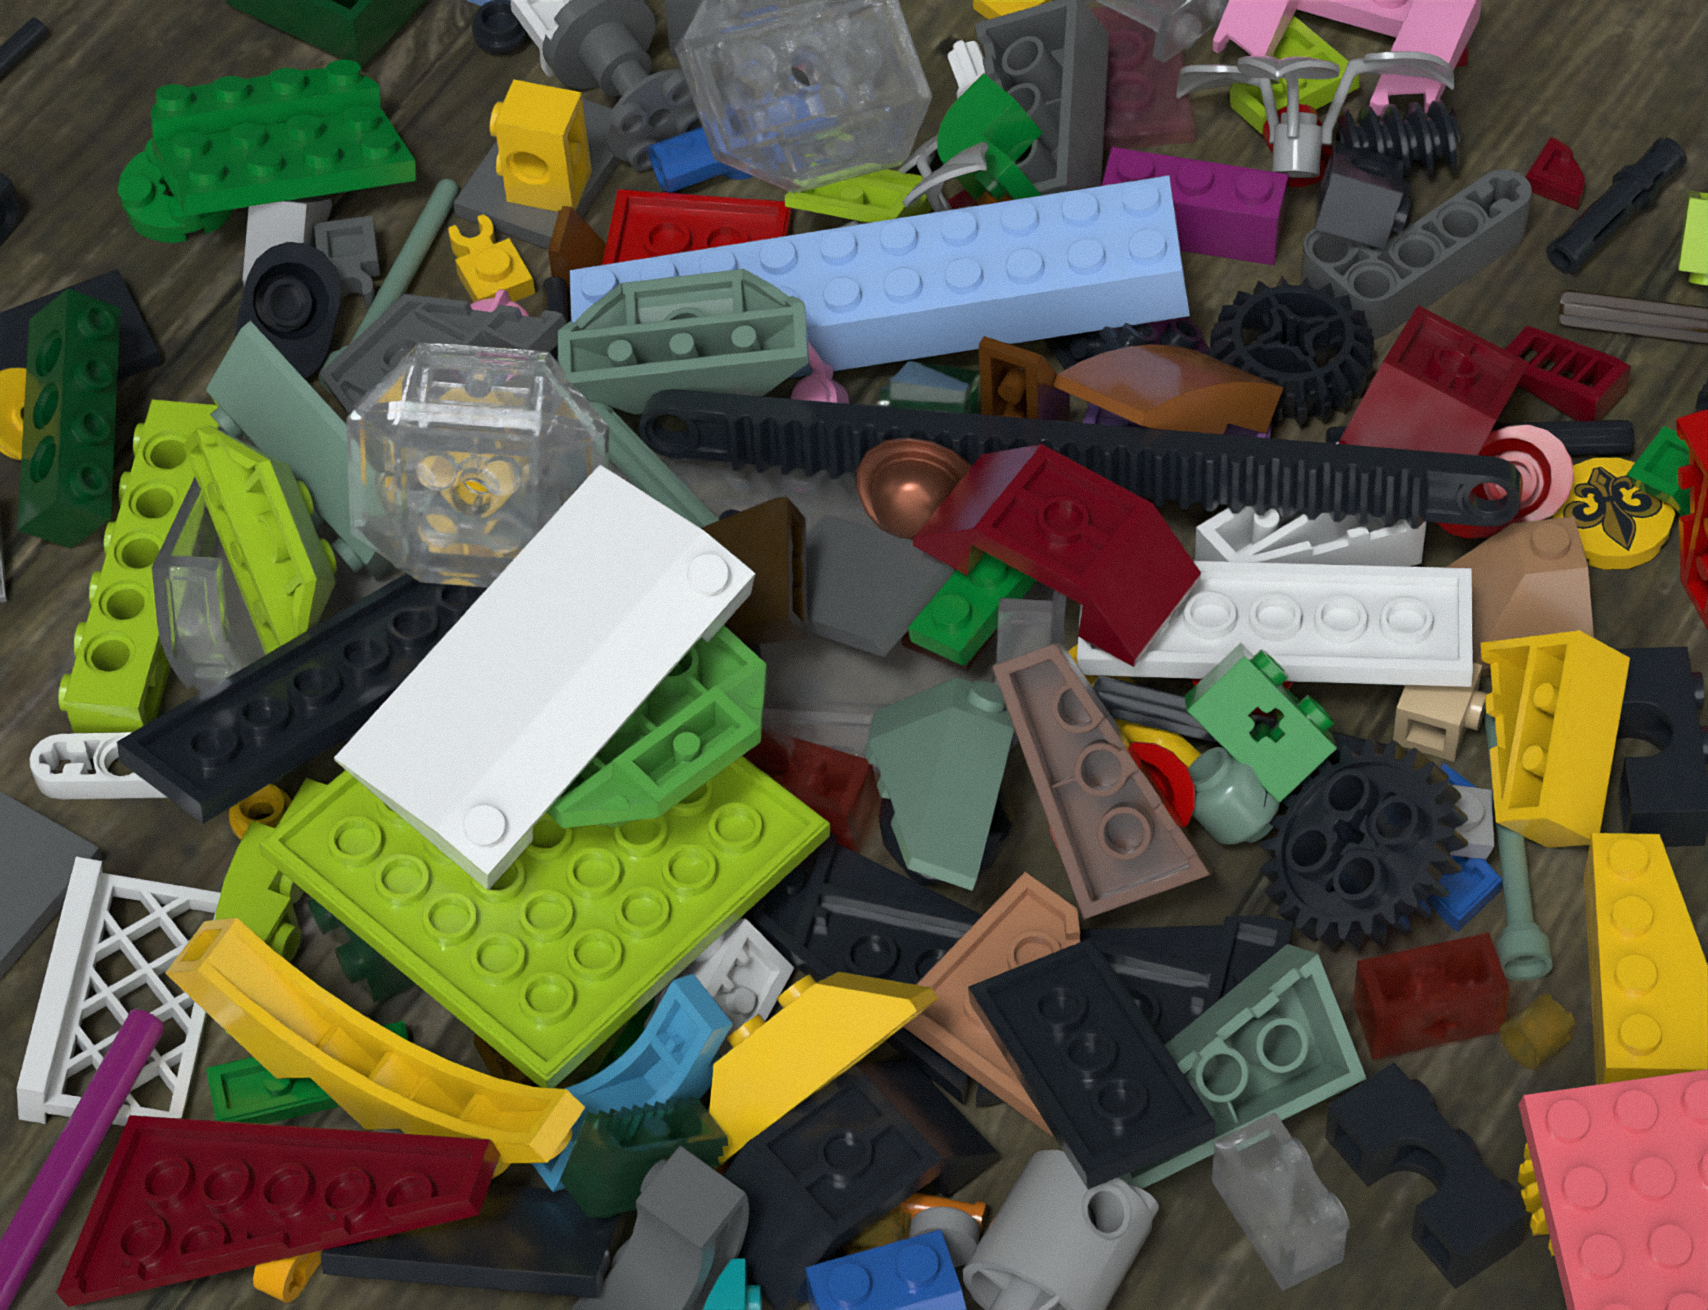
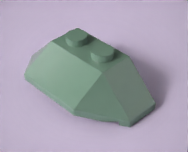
M745 269L621 283L591 305L574 323L570 321L558 330V368L561 391L632 414L643 413L650 397L661 390L677 389L763 396L809 363L805 302L794 296L789 297L771 283Z

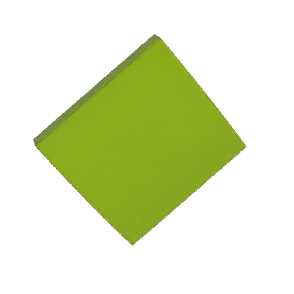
M831 158L823 169L807 167L785 195V207L867 223L928 214L933 209L926 194L917 199L908 208L902 203L912 189L923 180L921 175L902 174L894 170Z

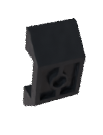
M912 1060L855 1064L748 1141L723 1175V1177L746 1193L749 1203L747 1231L737 1259L745 1258L748 1281L752 1285H761L762 1297L774 1310H794L808 1300L805 1267L834 1260L837 1250L929 1182L946 1198L998 1159V1152Z

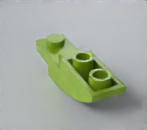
M306 778L277 827L327 785ZM252 820L235 852L225 877L216 909L215 920L238 918L276 953L290 963L299 948L302 935L293 903H296L302 897L304 890L261 855L259 842L274 831L275 828Z

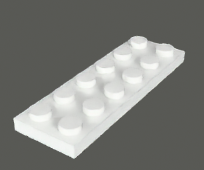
M1193 561L1201 572L1199 583L1134 667L1078 637L1077 666L1083 675L1203 679L1235 647L1242 643L1253 655L1260 649H1263L1272 656L1288 674L1289 678L1285 681L1471 687L1473 674L1472 568ZM1080 604L1079 626H1080V620H1081V614H1082V608H1083V605H1081V604Z

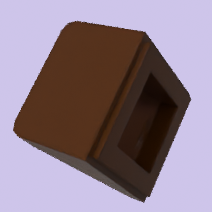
M562 206V209L559 210L548 248L552 277L563 278L567 282V291H570V270L601 266L606 247L604 241L569 206Z

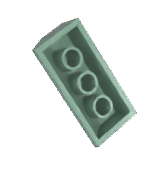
M251 321L242 327L206 388V391L218 407L210 416L224 433L238 440L244 436L253 447L289 464L295 480L303 481L311 495L313 515L310 517L314 528L316 529L324 523L337 538L330 547L354 574L364 567L378 582L433 534L431 527L414 497Z

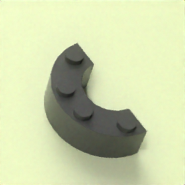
M679 1146L669 1160H660L645 1176L640 1189L641 1195L636 1200L638 1215L633 1234L614 1256L611 1272L603 1281L598 1297H581L572 1310H703L718 1277L729 1261L737 1259L749 1219V1203L746 1193L682 1146Z

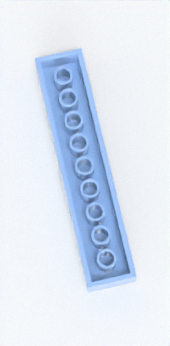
M1169 175L570 270L571 321L574 323L591 305L621 283L745 269L771 283L789 297L794 296L805 302L808 341L821 359L833 367V371L979 349V343L983 336L1007 344L1097 331L1102 330L1105 326L1116 328L1122 327L1125 323L1136 325L1190 316ZM806 364L788 378L812 375L813 370L809 364Z

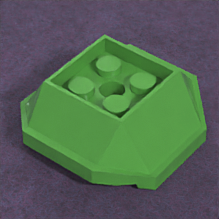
M724 625L709 642H706L701 637L546 813L562 828L587 825L617 828L632 820L660 817L761 742L767 681L766 663Z

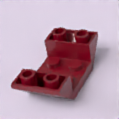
M1418 305L1383 360L1338 444L1478 455L1496 421L1501 417L1514 394L1529 362Z
M1043 444L982 454L913 537L912 546L965 575H968L982 556L988 553L1083 605L1078 637L1133 667L1193 591L1201 578L1200 570L1153 503Z

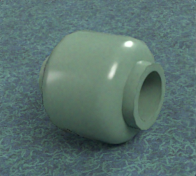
M1215 747L1206 751L1190 765L1188 770L1195 785V809L1192 816L1214 840L1220 844L1236 845L1244 841L1252 843L1260 840L1270 832L1273 826L1269 823L1277 813L1280 803L1262 786L1250 765L1240 764L1223 747Z

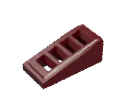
M1527 325L1504 349L1518 357H1521L1529 348L1537 352L1530 360L1518 386L1576 421H1601L1627 393L1631 373L1630 365L1609 354ZM1548 360L1556 363L1549 371L1541 369ZM1566 371L1574 374L1570 379L1562 376ZM1586 381V382H1588L1589 384H1591L1592 386L1590 387V386L1584 385L1583 383Z

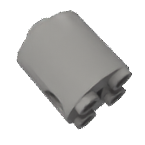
M1038 1151L1029 1158L963 1269V1283L972 1298L984 1310H1105L1152 1229V1220L1159 1209V1205L1148 1192L1128 1185L1119 1177L1088 1190L1064 1151Z

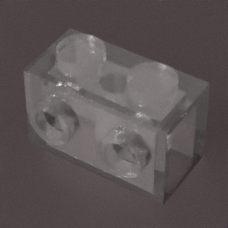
M1275 1112L1214 1141L1212 1182L1282 1291L1343 1261L1346 1233L1350 1229L1346 1211L1335 1194L1332 1192L1328 1193L1314 1172L1306 1149L1297 1138L1291 1137Z

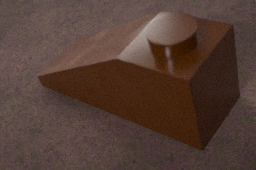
M983 336L979 343L982 415L1070 422V394L1053 386L1057 373L1041 354Z

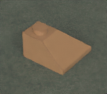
M1575 516L1512 523L1445 567L1472 568L1473 662L1482 665L1481 677L1491 676L1490 664L1481 659V642L1577 630L1594 638L1589 571Z

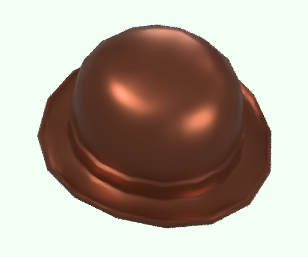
M909 437L885 440L868 450L856 469V492L865 513L881 530L896 537L913 540V537L965 476L972 465L954 450L933 441Z

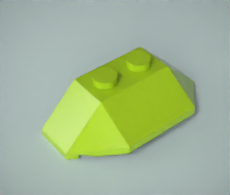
M210 425L196 428L183 447L266 655L318 624L336 583L333 576L337 570L336 560L329 543L324 538H318L310 517L313 515L311 495L303 481L295 480L290 465Z

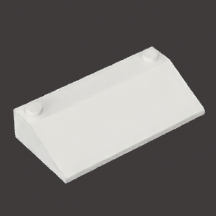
M599 465L334 759L479 884L489 890L532 842L533 826L678 662L701 637L706 642H709L750 596L755 573L704 530L602 465Z

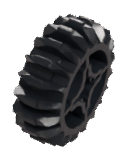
M1282 275L1276 287L1270 288L1258 280L1253 289V295L1238 291L1236 298L1233 300V305L1222 306V311L1218 315V322L1214 323V329L1210 333L1211 349L1209 356L1220 360L1221 363L1237 367L1241 371L1251 373L1283 387L1272 416L1274 425L1277 427L1283 418H1294L1299 427L1302 428L1308 416H1314L1321 422L1326 423L1331 415V409L1346 413L1348 405L1351 404V398H1361V394L1366 387V380H1369V374L1373 371L1374 337L1372 336V329L1367 328L1368 321L1365 318V311L1352 310L1349 295L1334 298L1331 283L1317 290L1311 287L1308 277L1300 285H1289ZM1334 358L1331 362L1326 364L1327 360Z

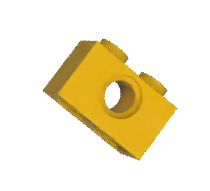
M513 79L504 102L498 101L495 104L490 119V134L492 137H497L499 150L496 172L498 176L503 177L506 200L510 203L559 212L562 206L572 207L576 211L592 173L582 93Z

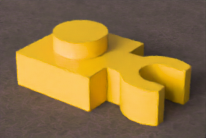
M486 215L477 216L480 234L476 237L467 238L462 236L456 225L449 227L451 248L454 255L458 257L455 259L457 274L473 303L478 300L495 298L499 289L506 290L513 302L535 294L533 278L510 238L496 243L493 223Z

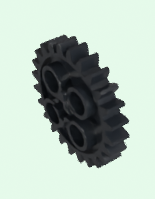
M1367 739L1361 756L1349 745H1342L1339 763L1333 765L1326 758L1318 766L1319 775L1314 779L1308 775L1300 783L1302 790L1297 796L1289 793L1282 800L1289 808L1286 814L1274 815L1269 823L1279 831L1278 837L1267 839L1261 842L1260 846L1274 858L1260 867V872L1273 882L1265 892L1268 897L1280 906L1277 910L1279 915L1285 920L1293 922V926L1308 939L1313 941L1315 938H1318L1331 949H1335L1342 940L1354 951H1359L1364 942L1365 935L1378 946H1384L1387 939V927L1392 925L1403 935H1408L1410 933L1408 916L1415 911L1426 919L1432 916L1430 908L1425 901L1430 894L1438 897H1448L1450 892L1439 882L1442 875L1461 873L1462 867L1450 857V852L1468 846V841L1455 830V828L1468 821V816L1455 805L1462 796L1448 782L1449 776L1416 748L1408 752L1397 741L1391 740L1384 750L1374 740Z

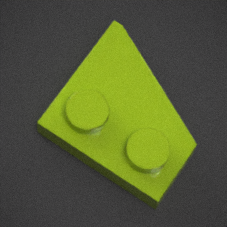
M1295 16L1292 17L1272 57L1279 60L1286 57H1310L1339 65V76L1336 78H1298L1299 104H1307L1315 108V110L1333 101L1349 62ZM1359 74L1354 77L1348 93L1360 88ZM1279 78L1278 84H1271L1277 110L1287 106V82L1285 78ZM1234 83L1229 88L1231 108L1263 135V126L1267 120L1261 89L1247 83Z

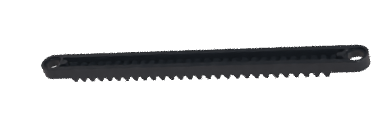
M677 389L661 390L650 397L644 408L638 430L641 440L652 451L671 458L729 462L732 471H739L745 465L753 464L757 473H764L771 466H778L781 475H789L796 468H801L806 477H813L820 470H825L828 472L830 479L836 480L845 472L852 473L855 481L856 469L866 452L885 440L909 437L933 441L954 450L972 466L982 454L1043 444L1143 499L1151 498L1155 507H1163L1169 500H1176L1181 509H1188L1194 502H1201L1206 511L1213 512L1220 504H1226L1231 513L1238 514L1245 506L1253 507L1255 513L1259 516H1264L1273 508L1278 509L1283 518H1290L1296 511H1303L1308 520H1315L1321 513H1329L1334 522H1341L1347 515H1354L1359 524L1364 525L1373 517H1379L1384 525L1392 527L1399 519L1407 521L1411 529H1418L1425 521L1485 527L1500 526L1511 521L1518 514L1523 489L1522 475L1516 466L1505 459L1493 456ZM668 414L677 416L685 422L688 429L683 432L668 431L659 424L657 417ZM1481 483H1493L1502 487L1507 494L1498 500H1485L1475 495L1472 489Z

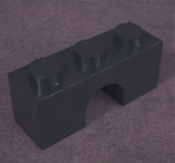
M1688 646L1615 649L1630 658L1616 739L1634 738L1644 740L1654 745L1660 751V753L1653 756L1625 757L1618 789L1623 833L1660 834L1664 847L1705 846L1708 834V775L1706 765H1708V725L1700 726L1698 710H1703L1704 706L1702 673L1691 671Z
M1394 1062L1329 1104L1325 1138L1367 1187L1386 1175L1399 1171L1418 1173L1430 1180L1436 1187V1193L1416 1205L1411 1238L1454 1289H1457L1521 1246L1527 1212L1520 1193L1508 1180L1503 1178L1498 1180L1481 1161L1480 1151L1473 1139L1460 1128L1454 1130L1438 1112L1433 1095L1420 1080H1410Z

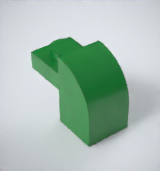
M983 73L953 103L944 116L937 137L939 157L943 164H945L964 149L986 141L989 145L985 154L986 170L974 171L955 177L975 200L985 191L997 202H1000L1005 196L1011 200L1041 195L1014 161L1043 132L1011 95Z

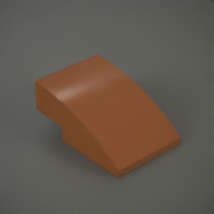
M1152 344L1112 350L1081 361L1057 374L1053 384L1054 387L1145 427L1224 434L1228 423L1266 434L1283 387L1251 373L1241 371L1237 367L1221 363L1220 360L1199 351L1172 345Z

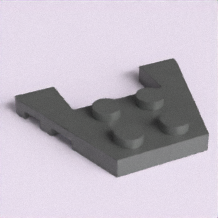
M403 294L320 372V375L329 391L377 458L407 490L432 466L430 456L432 435L411 425V423L421 418L428 411L429 406L456 380L464 377L470 371L471 366L489 348H494L534 368L558 345V330L567 323L563 314L556 311L544 310L541 318L523 316L519 307L499 305L493 312L472 310L468 301Z

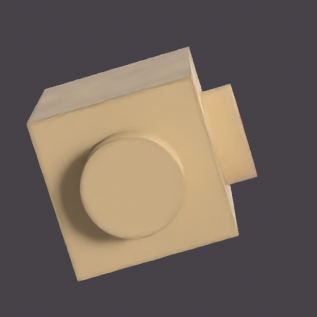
M1473 662L1471 687L1405 685L1396 709L1393 740L1397 741L1402 747L1416 748L1422 753L1455 762L1467 728L1478 731L1486 710L1485 695L1488 693L1479 691L1482 665Z

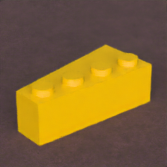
M1592 833L1584 871L1596 1085L1707 1070L1708 965L1660 834Z

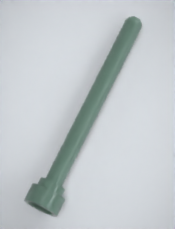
M443 179L437 184L350 344L405 294L459 194V187L454 180ZM344 346L340 348V350L332 352L329 355L326 363L324 364L321 372L348 346ZM319 373V381L321 385L327 392H329L332 395L327 385L325 384L322 376Z
M1485 711L1484 721L1492 784L1489 749L1497 746L1495 718L1488 715ZM1496 823L1507 926L1502 930V936L1496 943L1498 970L1502 976L1510 980H1535L1545 976L1552 969L1550 939L1542 932L1541 927L1534 923L1524 836Z

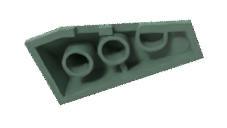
M957 677L875 710L864 750L868 763L878 765L881 773L877 783L881 798L890 799L895 814L891 826L907 869L971 891L978 877L1014 733V726L1000 687L994 683L987 681L970 682Z

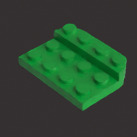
M336 60L327 64L326 68L307 70L280 68L271 72L270 75L245 79L238 76H225L216 79L210 84L190 87L169 84L159 87L155 92L156 102L151 109L153 158L185 216L416 181L415 159L380 107V86L371 78L362 75L361 66L355 61Z

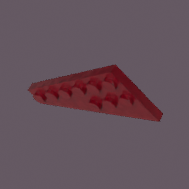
M129 1115L56 1294L67 1307H72L477 1216L480 1214L500 1153L490 1139Z

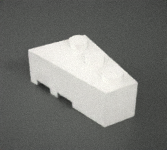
M1245 506L1238 514L1231 513L1229 508L1196 527L1195 561L1410 567L1422 563L1426 521L1418 529H1411L1407 521L1399 519L1392 527L1384 525L1379 517H1373L1364 525L1359 524L1354 515H1347L1341 522H1334L1329 513H1321L1315 520H1308L1303 511H1296L1290 518H1283L1279 510L1273 508L1264 516L1257 515L1253 507Z

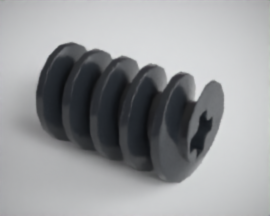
M1433 100L1428 107L1426 116L1418 102H1410L1405 108L1403 119L1394 104H1387L1382 109L1379 121L1373 108L1364 106L1361 107L1358 113L1356 124L1350 111L1342 108L1333 128V141L1402 160L1404 178H1410L1414 160L1421 161L1427 176L1434 175L1438 158H1444L1451 174H1456L1458 171L1460 134L1456 111L1454 107H1451L1449 115L1442 100Z

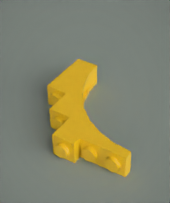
M238 918L204 921L165 972L276 1079L310 1077L365 1130L401 1129L405 1134L490 1139L500 1153L492 1179L503 1173L511 1163H548L549 1160L559 1155L569 1144L573 1135L571 1128L585 1109L567 1089L532 1087L498 1079L451 1062L407 1041L365 1017L320 987L276 953Z

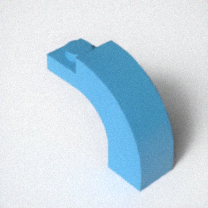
M694 974L674 979L671 982L644 1032L620 1058L595 1076L579 1084L564 1088L585 1109L571 1128L573 1135L566 1148L559 1155L549 1160L548 1163H532L552 1192L593 1178L633 1156L674 1125L711 1087L714 1063L723 1057L718 1049L733 1023Z

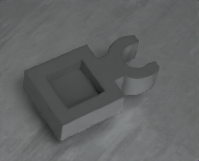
M373 215L314 223L316 249L324 252L334 264L341 282L338 313H343L342 299L350 293L363 295L365 307L369 309L376 297L371 277L380 275Z

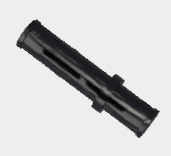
M1659 137L1635 164L1623 166L1613 176V184L1589 206L1562 235L1547 246V257L1552 265L1564 274L1568 272L1571 275L1575 274L1589 257L1635 212L1647 209L1657 199L1658 190L1662 185L1686 165L1687 157L1682 147L1671 138L1666 137L1663 140V137Z

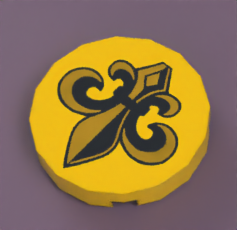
M1618 457L1592 458L1573 465L1574 481L1568 499L1554 515L1548 517V519L1575 516L1585 557L1589 559L1588 565L1603 570L1630 569L1651 561L1660 552L1661 546L1669 539L1675 519L1674 506L1634 486L1626 474L1635 462Z

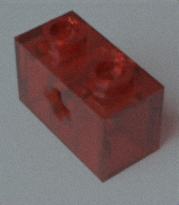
M762 728L761 742L742 756L830 823V832L838 835V844L856 852L879 799L873 764H869L867 759Z
M1487 932L1358 960L1353 1005L1371 1058L1376 1059L1503 1031L1510 988L1491 936Z

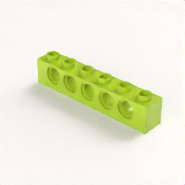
M152 399L145 423H138L133 438L135 459L131 472L125 471L121 476L119 484L120 510L117 520L109 521L105 530V561L102 571H95L90 581V612L87 622H79L74 637L75 663L72 673H65L59 687V707L61 711L67 712L73 733L134 732L157 718L212 521L183 445L196 428L210 425L224 432L210 416L218 408L216 405Z

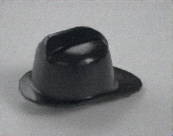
M285 242L267 249L255 260L247 276L236 320L235 338L240 329L251 321L304 379H307L321 367L326 357L340 305L341 282L336 267L324 252L307 243Z

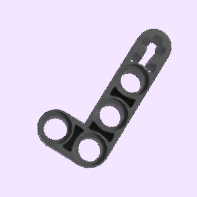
M1501 169L1489 172L1404 229L1401 234H1397L1388 240L1385 249L1376 248L1372 250L1366 244L1312 229L1306 235L1303 243L1301 283L1308 277L1311 287L1317 290L1331 283L1334 298L1349 295L1352 310L1365 311V318L1368 321L1367 328L1372 329L1374 339H1379L1408 321L1418 305L1423 308L1428 307L1524 239L1532 194L1530 182L1525 176L1512 170Z

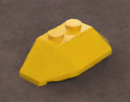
M837 972L817 983L810 974L797 981L777 997L778 1002L783 1007L780 1012L767 1022L758 1014L726 1038L733 1049L716 1061L713 1066L705 1151L706 1162L714 1170L737 1157L748 1141L854 1066L935 1003L939 997L931 987Z

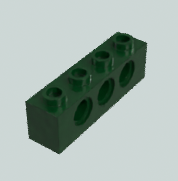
M69 288L29 319L17 531L72 548L111 520L120 308Z

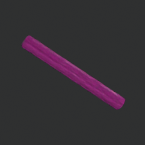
M137 1008L129 1012L0 1240V1310H8L163 1034V1022L153 1014Z

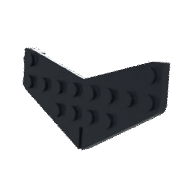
M830 832V836L749 909L751 924L785 959L806 976L810 974L816 983L837 972L917 985L983 916L839 845L838 835ZM1263 915L1226 916L1224 925L1080 930V942L1089 938L1094 940L1163 1045H1165L1285 945H1290L1293 922ZM904 1027L886 1040L888 1044L906 1059L912 1060L923 1073L963 1105L971 1076ZM979 1083L976 1092V1108L1003 1102L1002 1099Z

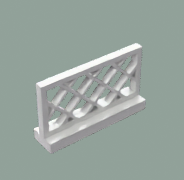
M80 857L75 858L17 1085L19 1120L46 1124L48 1114L71 1117L81 1097L64 1094L67 1079L91 1064L97 1070L118 1034L116 1032L93 1045L80 1028L82 1020L107 1006L122 1026L128 1013L118 999L145 983L149 985L163 1004L161 1007L150 1012V1014H153L162 1022L173 1017L187 1036L185 1043L163 1056H160L154 1048L148 1059L149 1064L144 1066L131 1091L159 1075L173 1093L169 1112L140 1107L129 1093L112 1124L125 1126L129 1115L184 1118L207 1012L186 992L174 998L158 975L168 970L189 942L171 919L188 909L211 912L216 915L220 892L102 873V861ZM112 897L139 900L149 911L150 915L122 930L109 914ZM160 926L177 948L148 964L132 942ZM106 929L111 937L102 942L104 930ZM121 949L137 971L108 987L95 971L96 962ZM90 986H92L97 994L87 999ZM194 1004L190 1019L184 1010ZM77 1043L83 1052L73 1057ZM180 1063L176 1077L170 1068Z

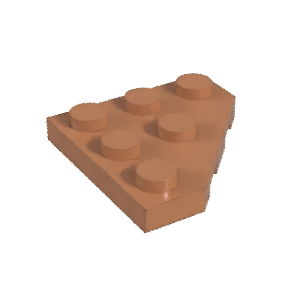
M1024 872L917 983L920 986L931 987L939 999L903 1027L1054 1138V1135L970 1004L968 986L1080 942L1077 908Z

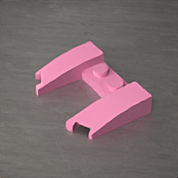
M1229 0L1213 38L1212 50L1218 54L1225 49L1231 39L1251 56L1272 57L1296 10H1301L1396 37L1391 51H1413L1432 54L1445 60L1454 71L1480 18L1482 0ZM1381 74L1370 100V107L1373 108L1378 116L1381 115L1384 106L1389 104L1388 99L1390 95L1423 93L1424 110L1427 113L1430 103L1433 100L1440 99L1446 85L1423 77Z

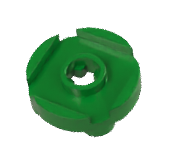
M152 138L146 143L145 150L137 154L126 165L117 187L122 209L126 213L130 225L140 235L158 242L187 241L185 233L195 232L203 227L205 235L221 227L234 211V209L185 216L176 198L168 196L170 188L153 158Z

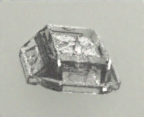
M700 0L675 47L714 160L794 194L900 166L910 156L915 143L914 139L932 99L929 85L898 0ZM791 67L802 70L808 77L810 86L800 83L794 77Z
M419 342L400 360L399 364L377 382L352 406L347 416L350 534L388 559L396 568L402 569L419 582L488 588L599 465L609 470V426L590 402L565 378V371L549 352ZM465 482H477L483 485L488 491H476L470 488Z

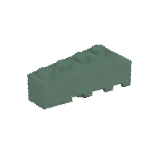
M1289 944L1285 945L1164 1045L1215 1120L1216 1137L1119 1178L1128 1185L1143 1189L1367 1079L1317 953Z

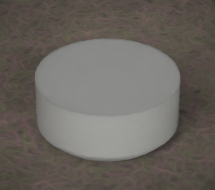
M932 1207L917 1213L912 1218L909 1238L941 1229L954 1267L967 1264L979 1244V1224L972 1216L962 1210L951 1207Z

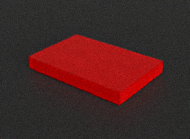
M618 189L602 265L789 236L793 208L785 207V201Z

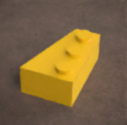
M1580 630L1481 642V659L1490 664L1492 692L1485 695L1486 713L1495 718L1497 746L1489 749L1496 823L1546 848L1590 845L1591 834L1600 833L1630 658Z

